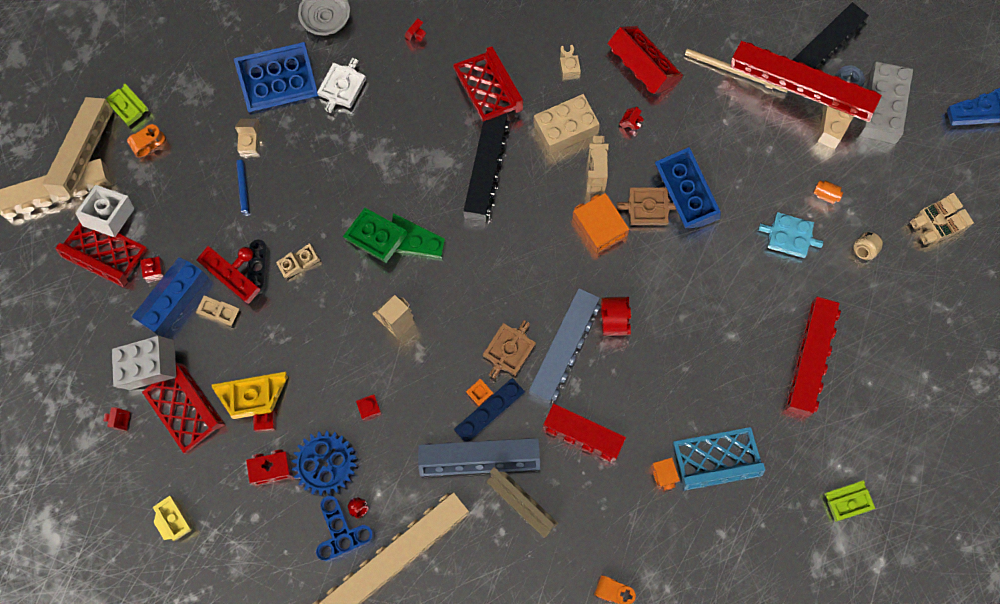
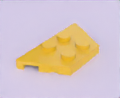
M286 372L211 385L231 418L237 419L271 413L288 375Z

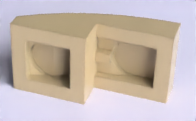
M204 295L196 314L232 327L239 308Z

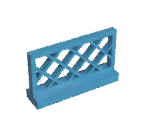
M751 427L673 441L684 491L761 477L765 472L764 463H761ZM748 434L749 443L747 446L736 440L739 435ZM726 438L731 441L727 450L717 444L719 439ZM706 441L712 445L708 453L698 448L700 442ZM733 444L744 449L740 457L729 451ZM687 445L693 450L687 457L680 453L679 446ZM714 447L724 452L720 461L710 455ZM694 451L705 456L701 464L690 459ZM747 451L754 455L756 462L748 463L742 457ZM726 455L737 460L734 466L728 467L722 463ZM707 458L717 464L714 470L709 471L703 467ZM687 462L698 468L695 473L686 475L684 467Z

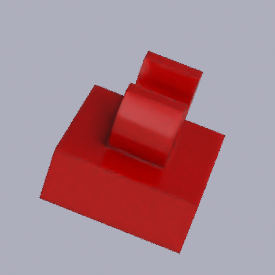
M417 18L404 37L410 41L414 36L420 42L426 35V32L421 29L423 22Z
M637 106L627 109L619 125L623 128L630 127L632 130L639 129L640 127L636 125V121L639 123L644 121L643 117L639 116L642 111Z
M159 256L140 260L142 277L145 280L164 276L162 259Z
M111 407L110 414H104L103 422H108L107 427L127 431L130 411Z
M274 410L271 413L253 416L255 432L275 430Z

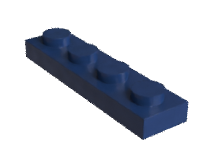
M511 378L455 427L454 431L464 442L472 441L525 394V391Z

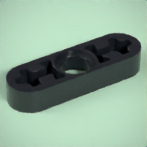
M257 239L252 241L249 246L253 251V258L248 261L247 278L255 284V276H257V281L260 283L257 286L261 289L258 294H260L266 287L268 247L264 241ZM258 245H260L263 248L259 250V256L261 258L258 257V253L255 250L258 248ZM255 263H262L261 270H253V265Z

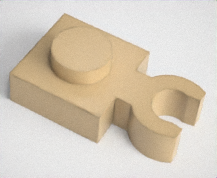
M570 45L569 52H566L564 47L561 46L560 53L562 58H560L562 76L580 75L578 55L573 56L574 46Z

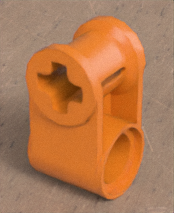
M150 124L131 135L127 139V143L136 157H144L162 145L166 137L156 125Z
M600 576L595 596L617 604H632L635 601L636 594L631 587L609 577ZM629 591L631 600L622 601L623 597L620 596V593Z

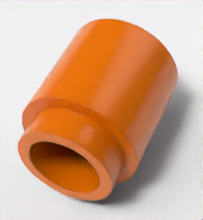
M819 180L813 194L817 195V198L834 204L835 201H840L843 192L841 191L842 187L826 180Z

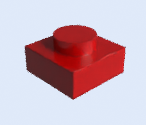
M374 394L356 401L362 420L381 414Z

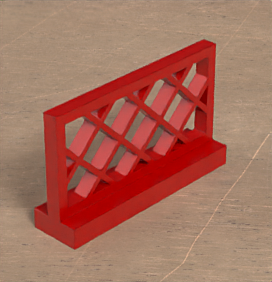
M493 46L486 48V53L453 64L458 78L483 122L513 110L516 113L523 111V99ZM484 60L486 62L485 68L477 66V62ZM460 68H470L469 73L461 72ZM473 70L482 72L480 77L471 74ZM485 73L493 75V80L484 79ZM469 79L478 82L476 87L467 84ZM480 84L490 85L488 91L480 89ZM493 86L501 89L500 94L491 92ZM476 93L485 95L484 99H476ZM488 96L496 98V104L486 102ZM500 100L508 102L509 106H499ZM486 106L493 110L490 113L484 114L482 111L483 107Z
M80 222L63 244L59 242L55 249L62 258L123 288L128 283V276L148 250L146 246L119 233L116 237L111 238L108 235V239L98 241L97 234H101V232L93 230L82 233L84 226ZM94 235L95 242L84 243L85 237ZM74 240H81V246H70ZM119 240L123 241L124 246L118 248L113 247L112 242ZM110 243L111 250L100 252L99 245ZM88 248H97V253L88 255L86 253ZM129 249H140L137 255L129 256ZM126 252L127 257L116 260L115 253ZM112 254L113 261L106 263L102 261V256ZM128 262L129 266L124 272L118 269L117 264Z
M176 363L174 388L166 387L167 380L151 384L142 393L179 448L186 454L216 429H221L225 423L184 364ZM155 388L161 389L159 400L153 399L150 394ZM165 389L173 390L172 401H164ZM178 391H184L186 394L184 403L176 402ZM163 403L171 404L169 415H164L162 412ZM176 404L184 405L182 417L174 416ZM188 406L195 407V418L187 417ZM173 418L182 419L180 431L174 430L172 427ZM186 419L195 420L193 432L184 431ZM199 421L205 422L208 426L204 433H197ZM184 433L192 434L191 443L187 446L183 443Z

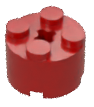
M629 297L602 298L603 336L631 335Z

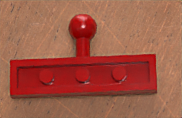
M209 246L196 259V261L248 304L261 290L238 271V268L244 262H248L253 258V251L249 247L239 249L238 258L232 265Z

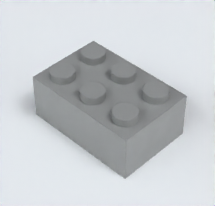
M155 336L112 349L113 387L132 390L176 378L174 340Z

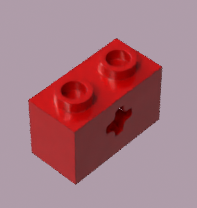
M283 449L272 451V454L266 456L264 454L252 455L251 459L246 460L249 483L255 486L293 478L290 454L283 451ZM269 463L273 464V466L270 467V471L266 469V467L269 466Z

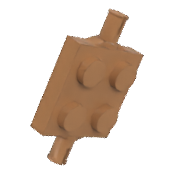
M630 188L628 202H617V210H628L630 225H668L669 211L676 210L674 203L670 202L668 198L667 188Z
M523 320L518 329L511 328L504 323L502 324L483 353V357L494 365L488 374L490 377L496 379L500 370L507 371L516 377L536 345V342L525 335V331L530 326L529 322L526 323Z

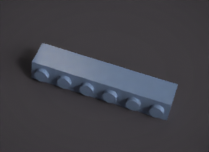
M580 288L578 289L529 389V395L548 404H551L552 400L556 401L560 393L558 387L561 382L565 383L569 374L566 370L569 365L573 366L577 356L574 353L577 348L581 349L585 341L583 335L585 331L589 332L593 321L590 320L593 314L597 315L601 305L598 304L600 297Z
M526 438L419 445L420 476L490 473L494 467L499 472L540 470L539 439Z

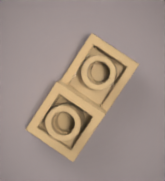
M309 243L296 253L291 252L276 263L284 278H289L311 267L321 259L313 245Z

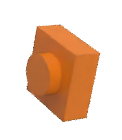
M481 379L466 391L467 395L478 407L493 395V392Z

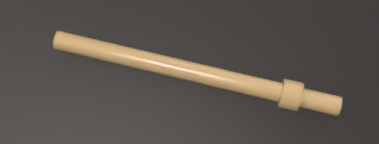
M688 48L685 55L762 83L767 88H775L786 93L788 91L732 69L729 63Z

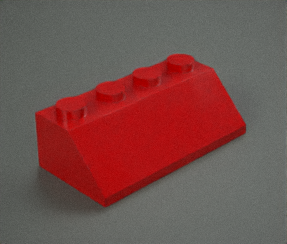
M638 26L620 27L607 43L611 47V51L623 60V64L634 72V76L646 85V89L651 93L664 92L684 76Z

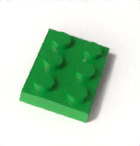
M364 208L343 235V238L387 263L408 232L395 223Z

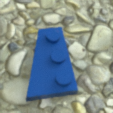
M1000 88L995 89L989 94H981L978 98L967 99L949 106L947 113L951 126L1000 123Z

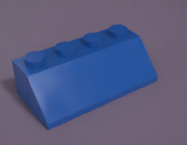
M690 147L655 162L685 229L703 227L720 219L721 211Z
M178 257L133 314L132 318L158 336L163 337L209 277L189 261Z

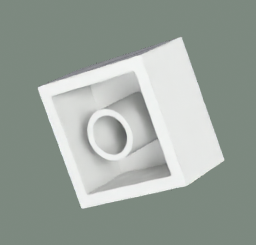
M95 185L75 214L82 226L116 237L133 212L134 207L127 195Z

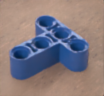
M326 496L322 499L320 507L332 538L318 545L316 555L320 560L333 561L374 541L375 532L372 528L361 525L351 529L342 504L337 498ZM335 501L336 506L334 510L328 511V502ZM341 519L343 521L342 528L335 530V521ZM363 530H368L369 538L362 541L360 533ZM345 538H349L351 542L347 549L341 547V542ZM329 546L332 552L329 557L325 558L322 552L325 547Z

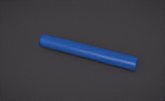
M237 160L241 213H248L244 161Z

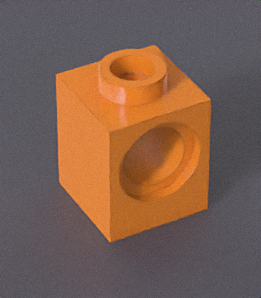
M672 458L658 461L651 465L658 489L664 488V491L676 487L675 484L680 479Z

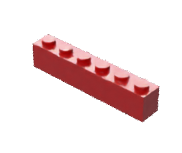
M816 297L811 303L786 405L787 411L809 417L818 410L819 401H817L818 394H821L824 386L821 380L828 369V364L825 363L827 357H830L832 352L830 342L831 339H834L837 331L834 325L835 321L839 320L841 310H839L840 303Z

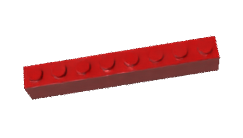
M741 41L732 57L730 67L732 69L867 122H870L882 97L881 94L874 90H868L856 83L842 80L838 76L824 73L820 69H814L806 66L804 63L790 60L786 56H780L768 49L759 48L750 42Z

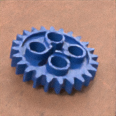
M318 431L316 438L310 434V441L303 439L305 445H298L301 451L293 453L298 459L292 460V463L297 464L296 467L292 468V471L298 472L294 476L295 479H301L298 485L303 486L306 484L305 491L308 492L312 488L311 494L313 495L319 491V495L323 497L326 491L331 496L332 490L339 493L340 486L346 489L345 481L352 482L349 475L356 474L351 469L357 467V464L352 463L353 460L357 459V456L351 455L355 449L348 448L351 443L349 441L344 442L345 438L343 436L337 439L338 434L336 432L330 437L329 431H326L324 436ZM326 445V452L320 455L318 453L319 447ZM337 456L343 457V462L340 465L334 464ZM323 460L328 463L327 467L321 464ZM309 462H315V468L312 471H307L306 469ZM330 472V481L323 482V475Z

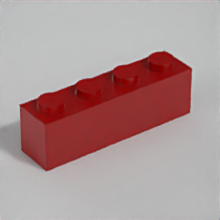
M554 403L543 424V428L546 429L545 432L554 437L559 435L564 438L563 441L571 445L576 443L582 446L581 449L590 454L595 452L600 455L602 460L611 462V460L616 461L626 439L625 436Z

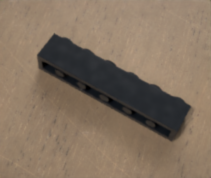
M852 2L792 60L804 63L806 66L814 69H819L822 65L826 66L832 59L831 56L833 54L837 55L843 49L845 42L850 43L855 37V33L857 31L861 32L866 27V20L869 15Z
M506 113L483 122L463 210L464 218L486 222L487 216H491L492 205H490L491 199L495 198L496 194L494 183L498 182L500 171H497L498 165H502L503 154H501L502 148L505 149L507 142L505 132H509L510 121H508Z

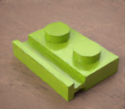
M124 84V87L118 88L106 100L120 118L130 126L143 116L142 114L145 111L148 112L149 109Z
M864 480L824 493L835 522L876 509L869 491L865 487Z

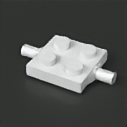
M352 58L348 66L332 64L317 92L318 96L329 100L325 108L327 112L332 113L336 104L351 109L366 81L365 75L354 70L359 62L357 59Z

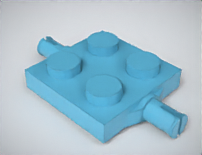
M778 212L772 226L760 223L758 231L769 233L768 248L801 258L807 256L810 245L822 248L824 242L823 240L813 238L814 222Z

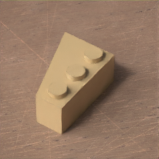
M823 105L818 142L835 150L854 116Z
M396 295L388 298L372 313L397 339L401 338L415 324L413 320L414 315L411 313L412 310L409 308V303L403 297L399 299Z

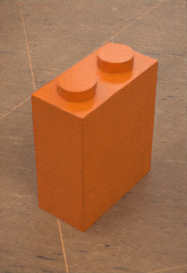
M606 193L601 196L600 194L595 195L591 198L590 202L579 204L574 208L573 219L595 253L628 236L630 229Z

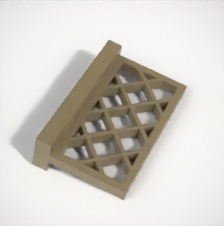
M495 467L490 471L491 477L486 483L545 539L559 523L506 472H499Z

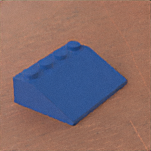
M306 42L233 58L248 112L318 96Z

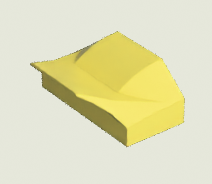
M168 496L153 506L156 512L154 524L164 540L172 539V541H176L193 530L190 521L173 496Z

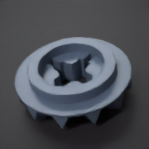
M844 66L837 71L835 76L848 82L847 78L851 75V83H856L863 87L865 77L863 72L857 67Z

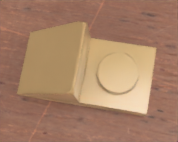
M240 119L235 126L238 132L237 151L239 153H257L259 119Z

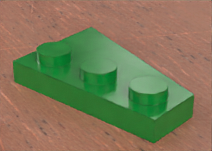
M393 213L392 222L408 232L405 239L396 249V252L442 259L445 245L444 238Z

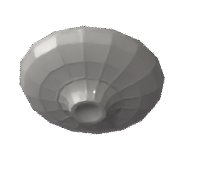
M302 0L298 10L301 25L307 31L322 36L337 33L345 26L350 15L348 0Z

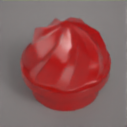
M359 497L351 499L348 503L349 514L356 518L363 517L369 509L367 502Z

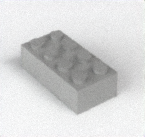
M880 62L874 64L869 73L867 89L876 91L882 97L870 122L861 121L859 137L896 144L902 137L913 69Z

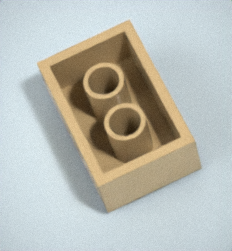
M584 94L534 115V127L549 155L599 133L600 123Z

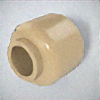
M873 232L863 233L854 243L855 254L861 259L872 260L883 247L882 239Z

